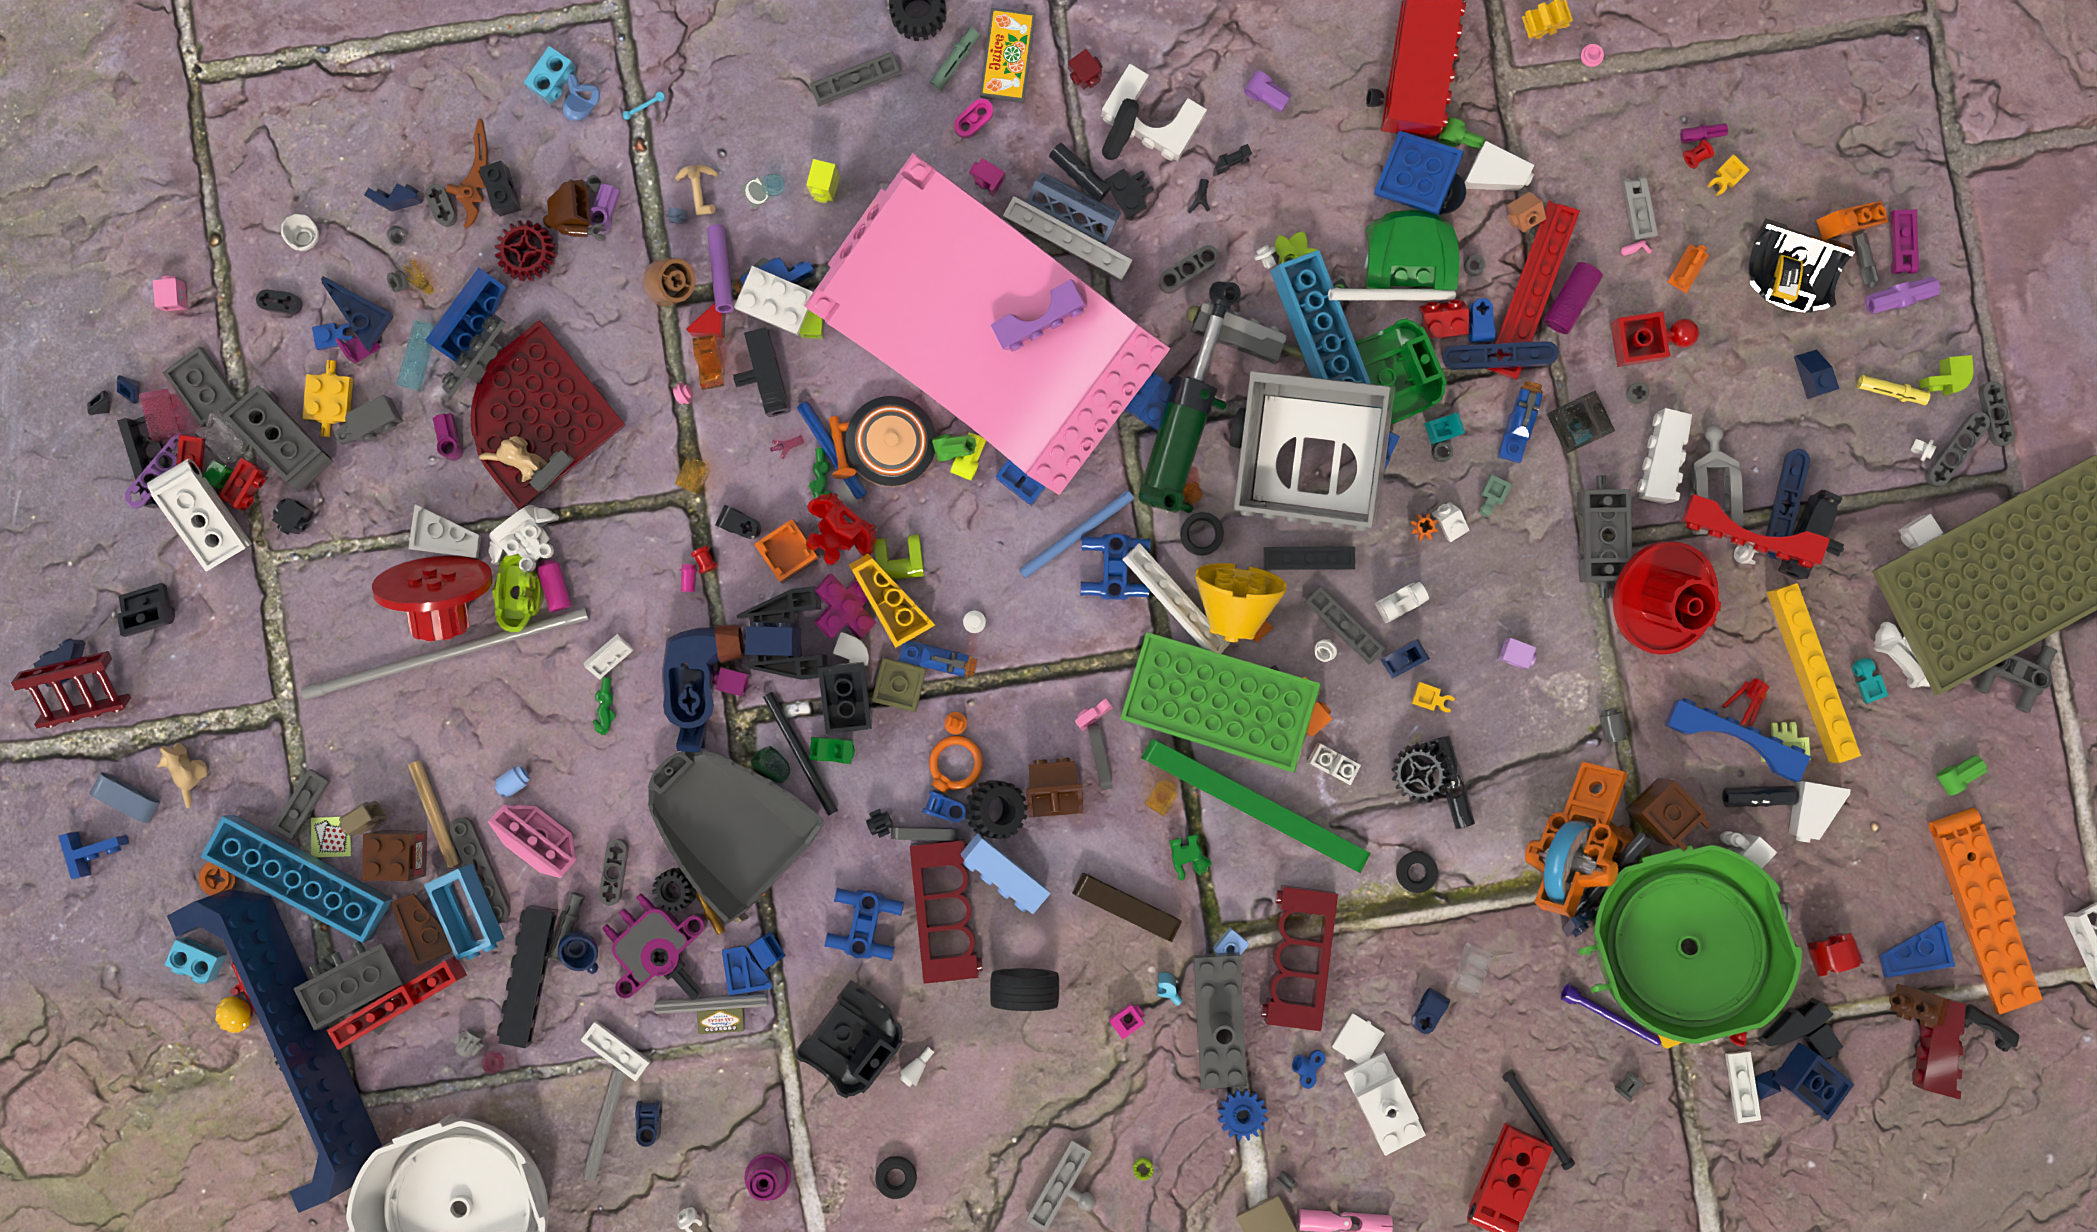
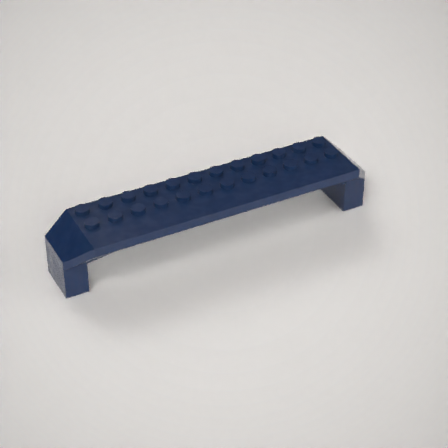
M228 889L194 901L167 915L176 937L203 928L224 940L319 1153L313 1179L289 1192L298 1213L327 1202L353 1187L356 1177L365 1162L382 1144L341 1052L337 1050L327 1032L329 1026L320 1030H314L294 991V988L307 982L308 978L271 896Z

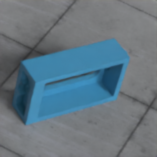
M473 864L456 869L424 884L456 960L466 956L468 961L481 955L479 950L483 949L486 953L497 948V942L505 939ZM457 880L460 881L484 936L479 941L474 939L452 889V883Z

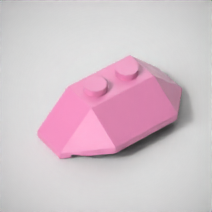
M503 805L488 821L503 845L540 873L562 878L576 862L572 833L536 806Z

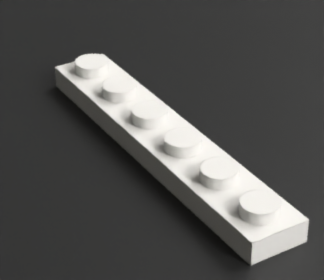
M1013 196L1003 214L1004 219L1120 281L1123 280L1132 263V259Z
M1140 543L1137 544L1122 560L1203 649L1221 654L1230 643L1224 639V636L1213 634L1209 631L1210 626L1207 617Z

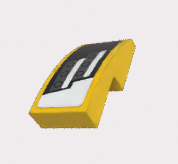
M1784 255L1779 256L1774 274L1776 280L1772 291L1773 296L1792 302L1797 300L1803 273V261Z

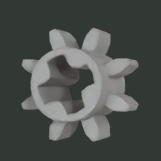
M467 1029L466 1032H458L453 1040L457 1044L454 1050L466 1058H469L471 1054L476 1056L484 1046V1044L480 1043L482 1036L472 1029Z

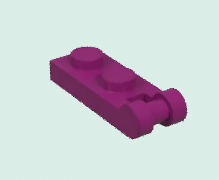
M1917 209L1893 210L1891 212V273L1901 274L1907 271L1908 274H1916L1919 270ZM1903 256H1908V262L1903 263Z

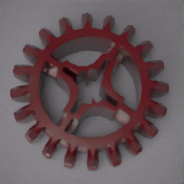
M518 220L517 227L511 223L509 225L510 231L502 229V232L505 234L504 237L497 236L501 244L494 245L500 251L495 254L497 259H501L498 265L501 268L504 267L503 272L505 274H510V277L513 279L519 277V280L525 282L526 278L531 282L534 281V275L541 279L542 271L550 272L547 268L548 264L550 266L555 264L550 260L557 257V254L552 251L557 248L555 243H551L554 237L551 234L548 235L549 231L545 227L541 229L539 223L533 225V222L527 220L525 225L521 220ZM533 235L539 237L542 249L534 247ZM521 237L518 243L513 244L516 239ZM510 253L518 255L519 267L513 265ZM539 258L535 264L531 265L534 259Z

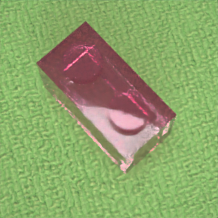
M168 388L139 394L152 442L171 439L174 435L181 434L180 430L184 429L181 416L176 417L174 408H178L175 394L171 395Z

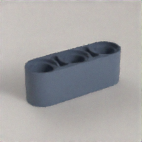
M104 772L99 774L89 793L94 798L144 823L151 821L160 804L157 798Z

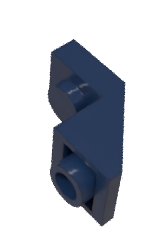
M397 183L390 195L379 188L377 191H374L369 187L364 194L368 199L390 212L422 204L424 200L417 195L419 191L408 184L403 187Z

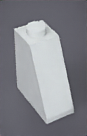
M1485 141L1464 180L1466 189L1519 191L1524 185L1528 186L1534 176L1531 173L1534 165Z
M1804 781L1796 782L1797 802L1792 807L1788 834L1795 835L1796 840L1810 843L1811 839L1820 840L1850 795L1851 790Z

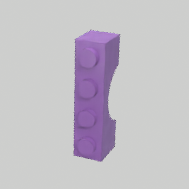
M1070 279L1051 290L1050 306L1041 318L1034 321H1022L1016 315L1010 313L990 325L1002 349L1013 352L1023 347L1024 341L1028 339L1033 341L1043 336L1042 331L1049 327L1055 329L1061 326L1065 318L1069 316L1075 318L1084 312L1083 308L1088 305L1076 282Z

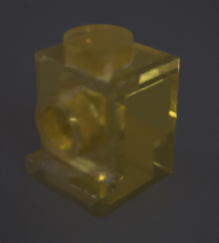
M1164 780L1163 783L1158 781L1144 804L1164 817L1178 795L1174 791L1176 786L1167 780ZM1164 792L1166 798L1159 800L1157 797L1158 793Z

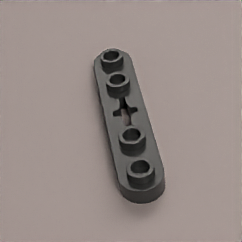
M457 818L450 825V834L464 866L473 864L475 870L478 869L477 863L480 867H485L483 877L481 874L477 875L498 924L503 923L510 916V906L476 827L469 818Z

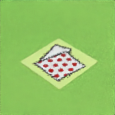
M340 817L311 818L312 856H351V836L344 834L339 826Z

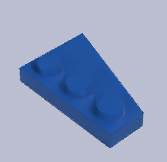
M1939 921L1879 954L1884 978L1955 967L1944 921Z

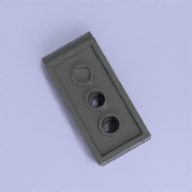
M258 385L223 415L239 434L297 492L302 491L334 462L265 389ZM263 415L262 421L257 423L258 417ZM279 431V436L273 440L274 433Z

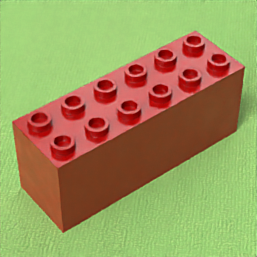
M1402 0L1381 131L1395 134L1402 131L1421 138L1434 140L1437 134L1442 132L1443 126H1446L1448 113L1445 112L1446 104L1449 105L1452 96L1449 85L1450 82H1453L1455 76V68H1452L1453 61L1457 59L1459 46H1456L1457 38H1460L1463 24H1459L1466 8V2H1463V0Z

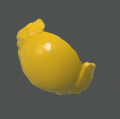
M229 996L223 998L216 1008L215 1020L220 1028L231 1033L241 1032L251 1024V1009L245 1000Z

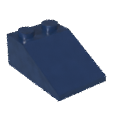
M1799 1042L1772 1078L1783 1089L1826 1121H1829L1855 1085L1819 1054Z

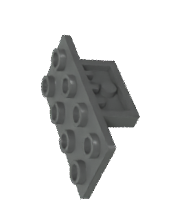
M496 314L493 317L489 316L482 325L483 331L479 336L475 335L469 343L470 349L466 354L462 353L455 362L456 368L452 373L449 371L443 378L442 388L451 397L466 377L476 384L480 383L489 363L504 349L493 341L506 324Z

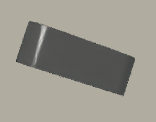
M1205 245L1163 271L1159 279L1160 289L1164 293L1171 294L1212 269L1218 259L1217 249L1214 246ZM1209 253L1213 256V261L1205 262L1201 255ZM1191 265L1194 268V272L1186 274L1182 267ZM1165 277H1172L1175 280V284L1167 286L1163 279Z

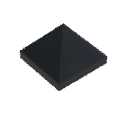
M107 391L100 392L87 403L88 414L110 413Z

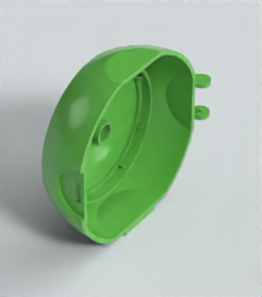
M1692 845L1687 846L1685 851L1678 848L1641 858L1636 865L1625 867L1617 875L1615 883L1608 887L1599 905L1594 926V945L1578 949L1579 955L1586 954L1587 956L1596 952L1606 983L1603 985L1598 983L1595 987L1592 986L1590 988L1591 993L1609 990L1618 1005L1636 1022L1662 1037L1688 1044H1699L1765 1026L1777 1016L1792 995L1799 977L1802 961L1801 947L1796 945L1792 939L1779 902L1780 888L1778 884L1751 860L1736 852L1715 845L1693 849ZM1684 939H1690L1695 942L1697 950L1694 955H1687L1682 951L1681 943Z

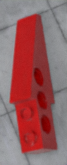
M454 956L329 1028L327 1032L337 1050H340L467 976V973L460 961L456 960Z

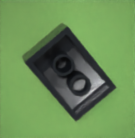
M864 662L819 666L818 675L826 734L872 729L871 704Z

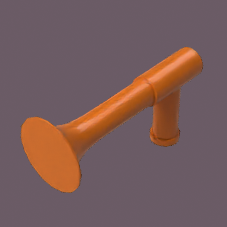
M832 416L829 418L838 461V468L833 473V477L836 479H846L856 474V470L850 468L847 464L842 441V431H847L850 422L840 423L838 416Z

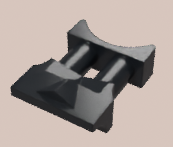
M1243 145L1238 151L1229 155L1227 153L1220 155L1214 168L1213 176L1215 177L1226 172L1231 166L1238 163L1242 165L1249 162L1248 157L1252 155L1249 145Z

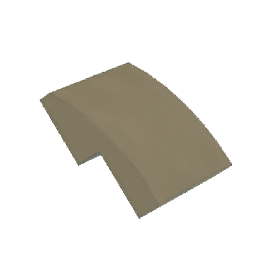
M1280 1194L1262 1200L1257 1206L1239 1212L1236 1215V1219L1243 1232H1299Z

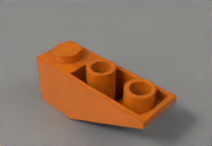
M1882 201L1837 210L1816 220L1824 240L1839 238L1889 222Z

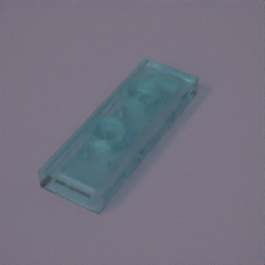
M417 320L413 321L396 385L421 391L433 347L425 340L436 325Z

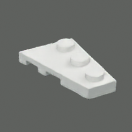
M415 504L408 549L479 558L481 535Z

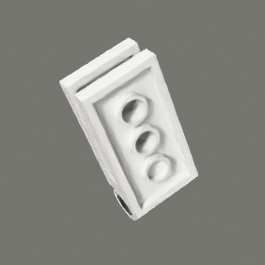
M186 459L147 483L151 496L205 571L210 570L252 544L205 477L202 478L200 469L191 459ZM198 515H202L205 518V524L199 521ZM212 534L218 536L219 543L212 539Z

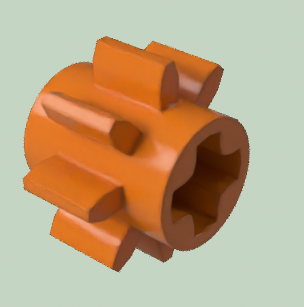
M1430 513L1426 514L1424 518L1418 514L1416 515L1418 521L1409 523L1413 526V531L1410 534L1418 535V541H1421L1423 536H1426L1427 540H1431L1432 536L1430 533H1437L1439 531L1434 525L1438 520L1432 521ZM1425 522L1428 530L1422 532V527L1419 525Z

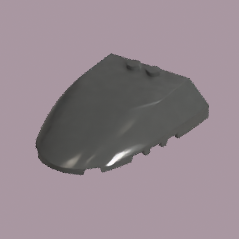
M681 751L673 754L657 767L648 785L649 810L668 850L692 886L726 924L745 913L813 843L825 824V821L812 809L787 790L774 784L770 779L764 778L750 768H746L735 763L733 760L710 751Z

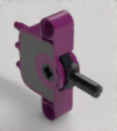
M640 893L636 899L647 911L636 920L626 909H622L619 914L629 925V928L620 936L608 924L602 928L613 942L612 952L614 957L627 971L615 985L616 994L624 999L629 998L637 993L654 976H664L667 980L673 978L692 1000L701 994L702 990L683 970L686 964L682 961V950L706 930L708 921L703 914L696 913L680 923L670 911L664 910L665 907H655L647 897ZM692 919L700 922V930H694L691 927ZM661 952H664L666 955L660 960L658 956ZM624 981L632 984L631 992L624 990Z

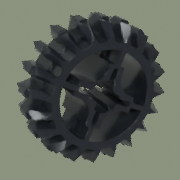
M1415 742L1412 747L1409 745L1405 746V752L1399 751V758L1393 760L1397 766L1391 768V771L1397 773V775L1392 777V780L1399 781V784L1395 787L1396 789L1401 787L1404 789L1401 793L1402 796L1410 794L1409 801H1413L1417 797L1419 804L1423 803L1424 798L1427 803H1431L1433 798L1439 800L1441 798L1440 794L1445 795L1448 792L1445 787L1452 786V783L1447 780L1454 777L1453 773L1448 772V770L1453 768V765H1446L1450 757L1446 756L1443 758L1441 756L1444 752L1443 749L1436 752V744H1432L1428 749L1427 742H1423L1421 747L1418 742ZM1417 755L1426 756L1434 762L1430 764L1425 763ZM1410 760L1412 774L1409 777H1407L1406 766L1408 761ZM1430 768V770L1426 772L1427 774L1415 777V775H1417L1420 770H1426ZM1438 768L1439 781L1435 786L1433 772ZM1419 782L1423 787H1427L1428 790L1419 789L1412 783Z

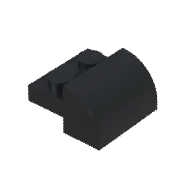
M163 583L118 596L121 613L117 614L120 635L123 637L132 636L174 622L175 608L170 606L167 585Z

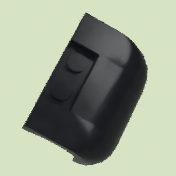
M852 980L848 982L837 996L838 1002L813 1034H808L794 1052L797 1060L809 1064L822 1073L832 1083L837 1094L844 1098L855 1096L861 1092L864 1093L870 1088L902 1045L903 1036L902 1026L893 1012L876 996Z

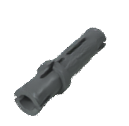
M571 892L568 904L561 913V923L547 956L548 958L561 961L558 956L559 942L564 935L572 932L575 922L579 920L580 916L578 914L585 899L584 895Z

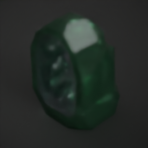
M772 746L763 747L751 759L753 768L758 770L765 778L775 783L785 782L790 775V767L787 760Z

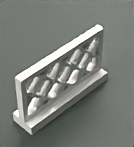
M2096 902L2076 913L2070 912L2064 915V918L2097 989V919L2094 926L2091 925L2087 916L2092 912L2097 914Z

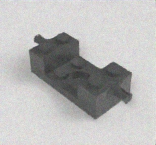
M1606 475L1596 476V490L1577 492L1578 515H1583L1584 559L1579 560L1580 583L1592 582L1599 584V598H1609V584L1617 582L1624 566L1632 558L1631 489H1606ZM1605 529H1609L1613 533V538L1610 542L1602 538V532Z

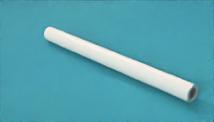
M1329 289L1328 291L1329 300L1449 301L1456 297L1455 290Z

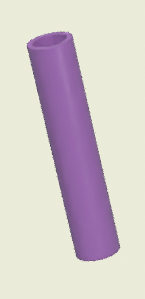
M714 224L707 228L715 308L717 312L728 313L734 309L726 232L723 225Z

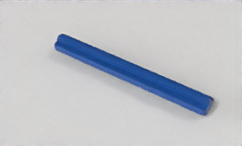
M808 402L801 403L797 406V410L837 469L838 461L833 439ZM856 474L843 479L856 499H860L867 494L866 489Z

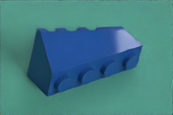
M478 267L425 341L456 362L462 353L466 354L470 349L469 343L475 335L479 336L483 331L482 325L489 316L491 317L492 314H495L506 287Z

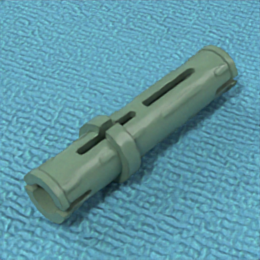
M972 27L968 28L959 43L956 42L954 44V50L932 80H930V83L938 90H942L963 59L970 55L969 51L981 37Z

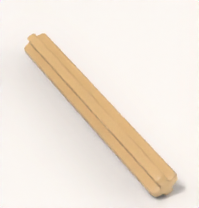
M412 762L408 767L448 868L458 866L460 864L459 857L422 762Z

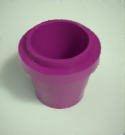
M760 1154L754 1157L746 1168L744 1175L745 1185L750 1195L756 1200L769 1201L777 1199L785 1193L790 1184V1167L777 1154ZM766 1179L768 1185L762 1186L760 1180Z

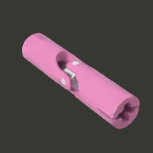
M1299 1209L1298 1230L1332 1232L1340 1229V1232H1392L1393 1227H1390L1393 1226L1391 1215L1343 1212L1338 1216L1330 1211ZM1350 1216H1356L1359 1220V1226L1355 1230H1350L1352 1226Z

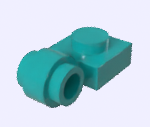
M1861 658L1851 665L1854 675L1863 678V680L1857 681L1856 684L1864 703L1868 704L1889 696L1881 674L1872 675V671H1875L1876 668L1871 658Z

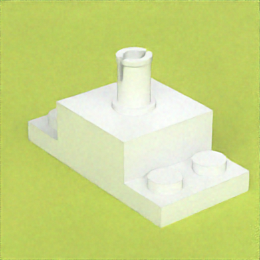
M1384 1051L1343 1071L1385 1156L1426 1136L1418 1120L1419 1117Z

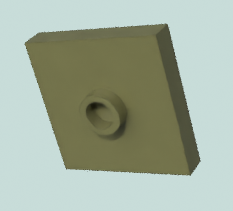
M882 657L872 702L916 712L927 668Z

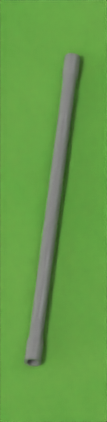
M587 607L566 612L563 615L527 624L521 632L503 631L327 682H319L301 687V695L304 700H309L329 692L565 625L590 620V614Z

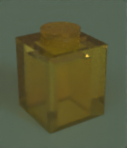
M694 458L691 462L686 459L675 484L700 495L710 470L705 468L706 463Z

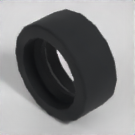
M1206 512L1194 513L1188 517L1183 523L1180 532L1181 542L1186 550L1200 556L1211 554L1217 550L1224 536L1222 523L1216 516ZM1197 521H1207L1214 527L1215 539L1209 546L1197 547L1189 539V529Z

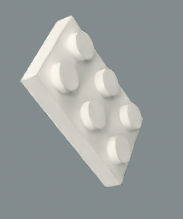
M752 266L734 308L798 336L809 311L804 305L813 292Z

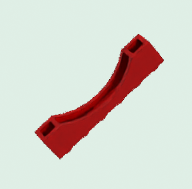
M1695 494L1689 496L1680 521L1686 524L1687 529L1698 532L1700 529L1709 531L1708 535L1711 537L1722 539V536L1730 538V542L1733 544L1754 546L1753 550L1766 554L1767 551L1776 553V558L1789 561L1791 558L1799 561L1798 565L1806 568L1821 565L1830 538L1809 531L1786 537H1768L1755 534L1733 522L1722 511L1716 501Z

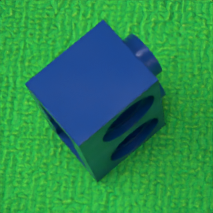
M1009 459L995 476L996 480L1031 507L1045 490L1044 485L1028 476Z

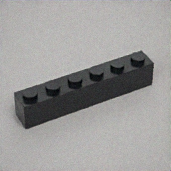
M530 905L521 912L520 923H522V928L515 940V945L518 946L516 955H513L511 960V968H513L512 977H509L506 984V991H509L507 1000H504L501 1013L504 1014L503 1022H500L497 1029V1036H500L499 1044L527 1048L532 1043L549 959L547 956L551 949L558 914L557 909Z

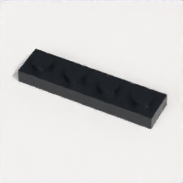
M1264 547V570H1355V547Z

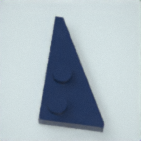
M323 276L321 278L323 286L366 350L370 352L394 316L385 309Z
M1599 907L1571 918L1562 929L1565 935L1569 937L1573 934L1574 937H1577L1587 931L1586 929L1589 928L1588 924L1595 921Z

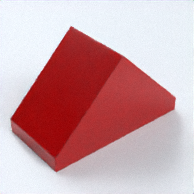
M714 303L686 330L694 337L725 338L726 313L717 312Z

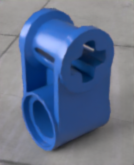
M1480 298L1468 307V339L1470 343L1493 342L1495 340L1493 305L1487 298ZM1479 306L1480 309H1484V312L1481 313L1476 308Z
M929 790L930 797L926 808L922 810L926 814L951 822L962 821L965 818V814L968 813V809H964L965 803L933 790ZM954 805L962 808L963 813L960 818H955L951 814V808Z

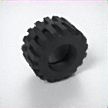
M889 0L892 23L894 27H897L898 33H904L905 38L910 39L912 36L914 41H919V37L928 40V35L931 34L934 37L937 35L936 30L941 31L943 28L942 22L945 23L947 13L945 0H922L927 2L931 8L925 16L920 18H913L905 13L908 4L915 0Z
M986 780V782L979 783V787H973L971 790L973 794L968 795L966 798L969 800V803L964 806V809H968L965 818L970 819L968 825L974 828L973 831L981 834V836L995 839H1006L1010 837V834L1015 835L1018 833L1017 828H1022L1024 825L1022 820L1027 818L1024 811L1028 810V806L1023 803L1026 801L1025 796L1020 795L1022 791L1019 788H1015V785L1012 783ZM999 797L1003 803V812L1001 817L996 822H993L989 816V806L994 798Z

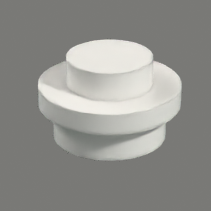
M970 611L964 616L963 625L967 631L979 633L984 629L986 619L981 612Z

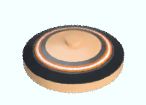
M883 396L865 403L853 415L846 432L847 455L855 470L866 480L885 487L902 486L919 478L931 464L935 454L932 439L936 437V433L931 419L919 405L906 398Z

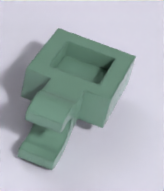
M1491 474L1480 494L1486 500L1478 514L1487 517L1491 514L1495 503L1501 506L1512 484Z

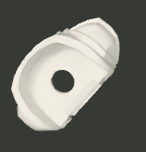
M528 505L516 512L489 535L491 539L489 554L493 560L491 563L499 565L506 555L519 554L522 557L519 562L520 569L524 572L533 571L536 568L535 561L538 558H550L554 554L553 546L547 543L550 538L543 529V526L557 521L559 516L547 508L535 507L534 505Z
M1883 622L1875 635L1876 640L1873 649L1877 652L1888 654L1908 678L1907 685L1910 688L1929 687L1930 685L1904 634L1899 633L1894 624Z

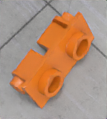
M1689 244L1667 283L1687 293L1709 257V254L1706 253L1707 248L1703 245L1695 247Z

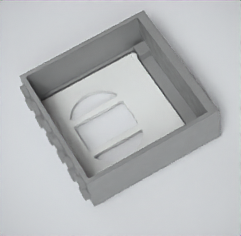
M1251 371L1234 510H1240V514L1246 516L1263 513V518L1269 519L1286 516L1285 520L1292 522L1308 519V523L1314 525L1331 522V526L1337 528L1354 525V529L1360 531H1368V529L1377 525L1395 387ZM1264 394H1265L1266 396H1265V404H1264V412H1263V420H1262V428H1261V437H1260V445H1259V453H1258V461H1257V469H1256V478H1255V486H1254V494H1253V499H1254V500H1251V499H1252L1253 482H1254V474H1255V466H1256V458H1257V449H1258L1260 425H1261V416H1262L1263 400H1264ZM1294 398H1303V399H1311V400H1302V399H1294ZM1355 405H1364V406H1372V407H1363V406H1355ZM1296 437L1291 487L1288 489L1278 476L1276 460L1282 446L1288 440ZM1305 437L1335 441L1328 495L1298 491ZM1345 443L1351 448L1356 457L1357 474L1349 489L1337 495L1342 445Z

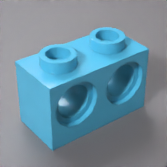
M548 46L523 83L529 90L552 104L554 100L559 99L561 96L562 88L568 82L569 74L575 75L576 66L571 60ZM557 64H563L561 70L554 71ZM545 82H550L547 89H541Z
M183 937L174 941L164 965L172 968L171 971L179 975L186 974L191 976L194 982L206 984L216 980L227 954L190 938ZM183 952L187 956V962H184L182 960ZM203 961L208 965L207 971L203 969Z

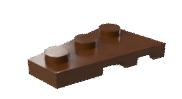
M414 893L390 902L415 966L452 952L443 927Z

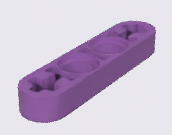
M181 434L174 435L127 489L125 502L129 507L141 508L152 497L151 492L147 494L145 491H150L144 482L146 475L153 474L158 477L176 466L177 458L167 450L174 451L176 448L175 441H179V435ZM162 457H169L173 465L170 468H163L159 465L158 461ZM140 484L145 489L140 496L142 501L136 500L132 502L130 494L136 495L140 491V487L137 485Z

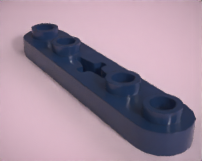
M1548 341L1450 346L1445 349L1442 361L1445 367L1450 370L1548 366L1556 362L1559 351L1554 343ZM1499 350H1502L1503 354L1513 355L1512 357H1503L1502 361H1498L1497 357L1488 358V356L1496 355Z
M1803 449L1789 451L1784 458L1766 532L1768 537L1793 535L1810 464L1809 454ZM1788 497V503L1792 505L1785 511V505L1782 504V501L1787 500ZM1767 551L1765 554L1771 559H1779L1775 557L1776 553Z

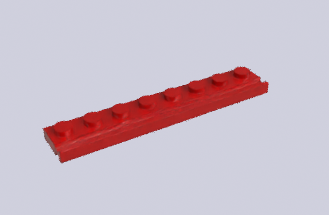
M1550 200L1548 201L1545 209L1546 219L1540 222L1495 344L1532 342L1580 210L1562 204H1555ZM1499 350L1496 355L1491 357H1497L1498 361H1502L1503 357H1512L1513 355L1503 354L1502 350ZM1522 367L1487 368L1486 370L1518 380Z

